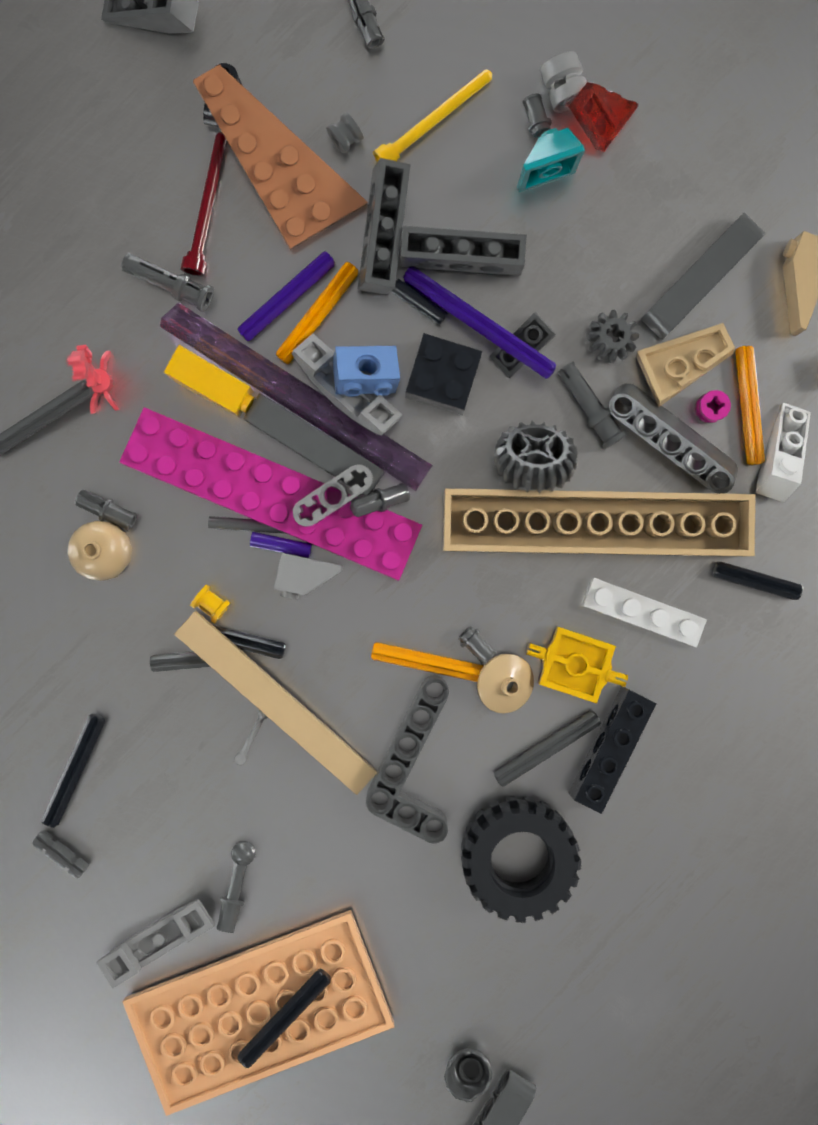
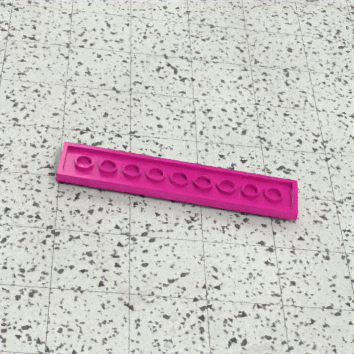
M145 407L119 461L122 465L397 581L401 578L422 528V524L389 510L385 512L378 510L356 517L350 509L351 501L315 525L302 526L293 517L295 504L325 483ZM331 486L325 491V499L328 503L335 505L341 501L342 493L339 489ZM318 495L313 497L318 502L311 507H307L305 504L302 505L303 512L300 514L302 518L308 517L310 520H313L312 513L318 508H322L323 513L327 511L320 503Z

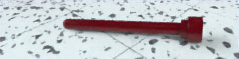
M222 132L217 133L215 136L191 251H188L187 255L183 256L180 268L181 271L194 276H204L207 266L203 250L227 140Z

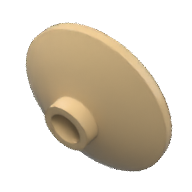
M501 654L490 659L483 666L477 680V692L481 702L488 709L496 713H510L521 708L531 696L534 686V676L530 665L523 658L514 654ZM513 682L512 688L507 691V685Z

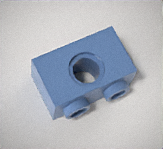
M396 346L335 347L332 363L336 394L355 397L360 394L387 396L391 393H396L400 381ZM361 371H368L372 375H365Z

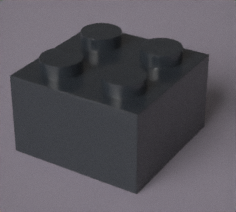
M423 333L405 398L463 415L483 351Z

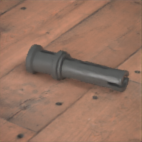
M127 253L123 258L121 264L122 271L171 292L174 299L178 301L185 300L194 304L202 312L211 303L214 294L212 286H203L196 283L186 274H180L179 276L132 253Z
M574 361L564 366V369H560L557 372L558 375L561 376L589 417L588 426L596 430L604 442L603 448L607 449L624 438L628 433L626 430L622 431L612 417L609 408L603 407L575 366Z

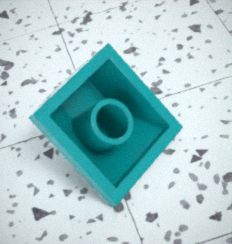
M553 128L541 134V137L538 138L523 165L517 185L518 192L572 175L576 172L585 149L569 128L559 131L557 128Z

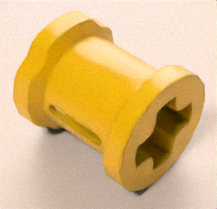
M206 584L195 596L190 606L192 608L198 607L211 617V622L215 624L228 609L231 602L222 600L210 591L211 587Z

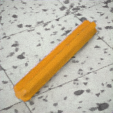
M344 263L276 351L277 358L283 363L290 364L294 358L292 351L314 333L358 276L359 271L352 263Z
M747 345L738 347L735 353L746 462L748 465H759L765 462L754 348Z
M378 642L374 643L371 653V659L473 682H477L480 671L484 666Z

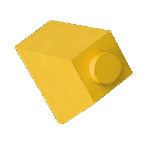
M178 345L164 370V373L177 384L239 418L242 412H248L254 402V397L252 396L254 391L250 386Z

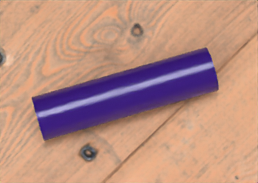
M252 532L250 538L251 547L310 558L312 544L257 532Z

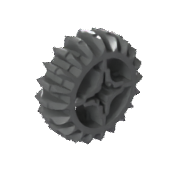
M531 421L530 425L520 422L517 428L510 426L507 432H502L495 445L494 463L495 467H497L498 475L504 477L505 483L513 482L515 489L523 487L526 489V492L533 489L537 490L539 494L543 489L552 492L555 487L562 488L565 482H570L574 470L577 468L578 452L577 447L574 446L573 438L567 437L566 431H557L556 425L548 427L545 425V422L541 425H536L533 421Z

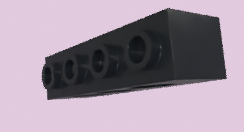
M621 686L569 791L574 801L600 814L603 813L657 703Z

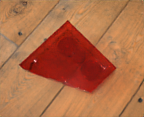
M587 82L568 107L594 148L604 152L639 105L637 102L627 100L621 97L620 94L608 91L605 87L596 83Z

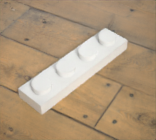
M596 578L591 579L582 603L584 607L696 648L707 619Z

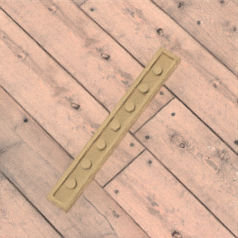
M194 611L174 633L176 637L356 795L377 774V770L200 613Z

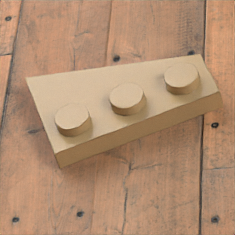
M724 323L639 350L637 351L636 358L658 407H660L734 353L735 346Z

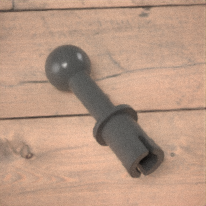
M246 841L238 842L232 848L231 857L235 864L227 897H220L222 906L216 929L226 933H234L240 906L244 905V901L240 900L239 896L246 866L255 858L253 845Z

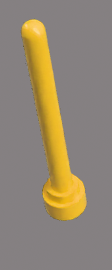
M490 70L482 71L393 144L380 145L373 151L375 160L378 162L380 158L397 161L400 158L399 154L492 80V72Z

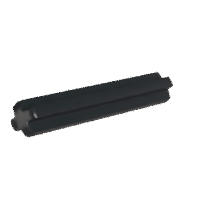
M93 713L88 716L41 819L42 824L51 828L59 825L105 724V718Z
M318 969L239 1052L237 1059L245 1068H250L330 984V975L324 969Z

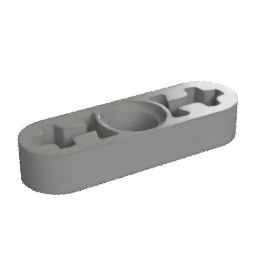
M353 465L299 500L293 508L295 521L302 526L315 525L367 491L373 483L371 470L364 465ZM355 470L358 473L365 472L367 475L364 479L365 485L363 487L359 484L353 485L349 488L353 494L348 496L347 489L339 480L344 478L345 483L353 480V472ZM331 486L339 488L342 493L341 501L335 505L328 503L325 499V491ZM318 495L320 503L327 511L323 513L322 508H318L312 513L313 520H310L308 517L302 518L300 515L303 512L302 505L305 504L307 507L315 505L318 502L313 497Z

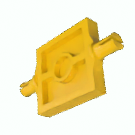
M558 626L556 627L552 642L547 648L532 644L531 642L528 645V648L539 651V653L527 649L526 655L543 660V669L538 681L539 685L597 704L601 690L607 682L625 687L627 684L622 680L616 679L618 677L628 681L627 674L612 670L611 660L616 648L615 645Z

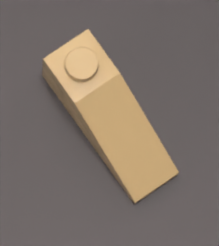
M806 231L800 233L795 239H790L783 252V256L786 257L783 265L789 330L790 334L794 336L807 330L818 300V236Z

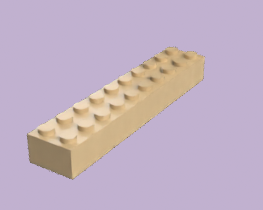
M445 489L443 551L755 556L756 494L607 491L549 492L548 490H542L539 494L537 490L526 492V490Z

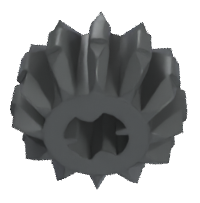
M611 310L609 316L602 312L598 315V322L592 321L589 327L593 332L588 333L586 339L595 341L589 347L591 352L597 349L601 351L598 354V360H602L606 354H608L609 363H614L617 356L621 360H625L628 357L627 351L633 352L636 349V345L632 341L639 338V333L631 332L637 325L635 321L629 324L625 322L628 318V313H624L618 318L616 310ZM610 331H613V336L618 337L615 342H613L612 337L607 336Z

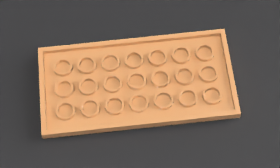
M351 910L129 995L123 1000V1005L166 1116L394 1028V1020ZM318 969H324L331 977L330 984L250 1068H245L237 1059L239 1052Z

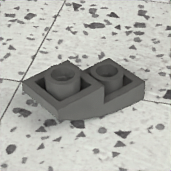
M535 312L513 335L539 352L556 333ZM500 347L490 355V358L509 378L525 365Z

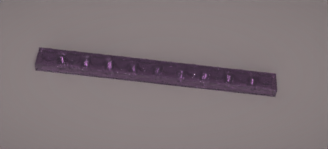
M178 302L161 318V328L416 491L432 468L433 465L385 434L381 436L363 427L342 412L327 397Z

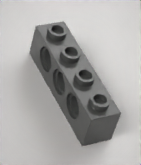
M380 158L373 168L358 290L387 295L395 288L411 164Z
M403 226L401 267L409 268L413 266L421 269L521 276L525 266L527 235Z

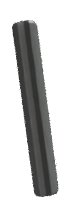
M82 380L0 433V455L90 398L94 392L92 387H87V381Z
M594 711L585 713L496 770L494 776L502 787L508 785L600 726L601 722Z

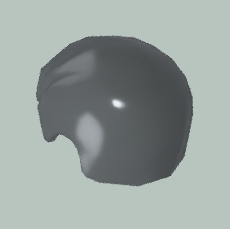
M469 1048L456 1052L449 1059L444 1075L447 1089L455 1099L473 1102L474 1099L486 1093L490 1086L492 1070L489 1060L481 1051Z

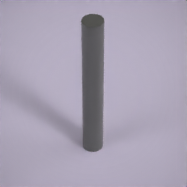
M209 516L208 528L286 534L253 519Z

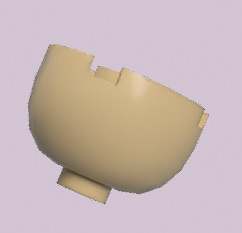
M93 521L82 525L74 531L68 543L67 554L70 564L77 573L89 580L106 581L119 576L125 567L128 566L131 561L132 546L128 535L117 525L111 522Z

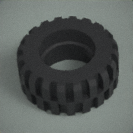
M508 796L504 802L498 803V800L489 803V809L486 811L481 809L475 814L476 820L474 823L469 822L466 828V837L462 838V868L466 884L469 885L472 896L476 901H481L482 907L487 912L492 913L496 911L498 918L506 921L509 919V916H514L516 923H526V917L533 916L534 921L544 919L542 913L548 910L551 914H554L560 910L557 903L561 900L567 903L572 896L569 889L571 886L577 887L579 881L577 870H581V858L578 855L580 849L572 830L563 817L556 810L551 809L549 804L543 801L538 803L532 797L523 796L522 799H516L515 796ZM528 832L538 835L547 846L548 860L545 867L536 877L526 882L514 883L501 879L492 868L491 855L494 848L503 838L510 834Z

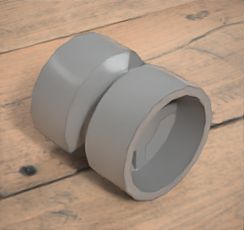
M569 51L558 54L541 66L540 72L546 88L551 89L548 95L555 112L562 113L573 110L590 99L591 92L587 80L584 76H580L583 69L576 52Z

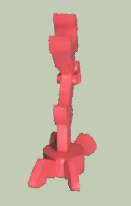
M87 345L76 346L77 351H72L67 358L68 366L72 365L73 381L86 379L87 387H92L94 391L90 400V414L96 413L100 395L103 394L112 408L119 410L109 392L113 387L112 376L106 372L111 351L104 352L100 359V369H95L91 360L92 352Z

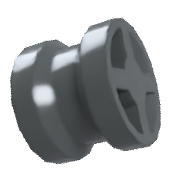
M348 113L343 114L337 124H330L326 127L330 138L343 154L349 151L351 144L354 142L359 143L364 139L359 126Z

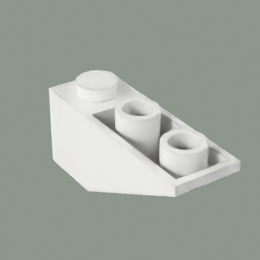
M786 403L781 404L764 454L765 462L761 464L756 487L757 494L785 502L801 485L811 416L810 411Z

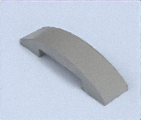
M314 333L292 351L293 357L315 386L342 412L363 427L382 436L402 417V414L382 395L375 398L371 394H360L355 397L336 394L332 363L334 352Z
M197 899L146 927L103 956L96 963L111 987L114 988L136 975L144 966L185 941L190 942L213 928L215 924L201 901Z

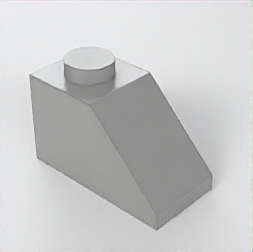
M281 553L274 589L281 590V597L298 600L299 595H307L341 573L343 566Z

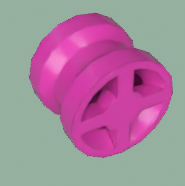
M719 390L709 391L696 401L694 407L695 415L703 423H715L728 415L731 402L724 392Z

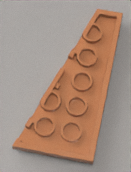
M220 64L193 80L196 89L290 250L368 204L357 191Z

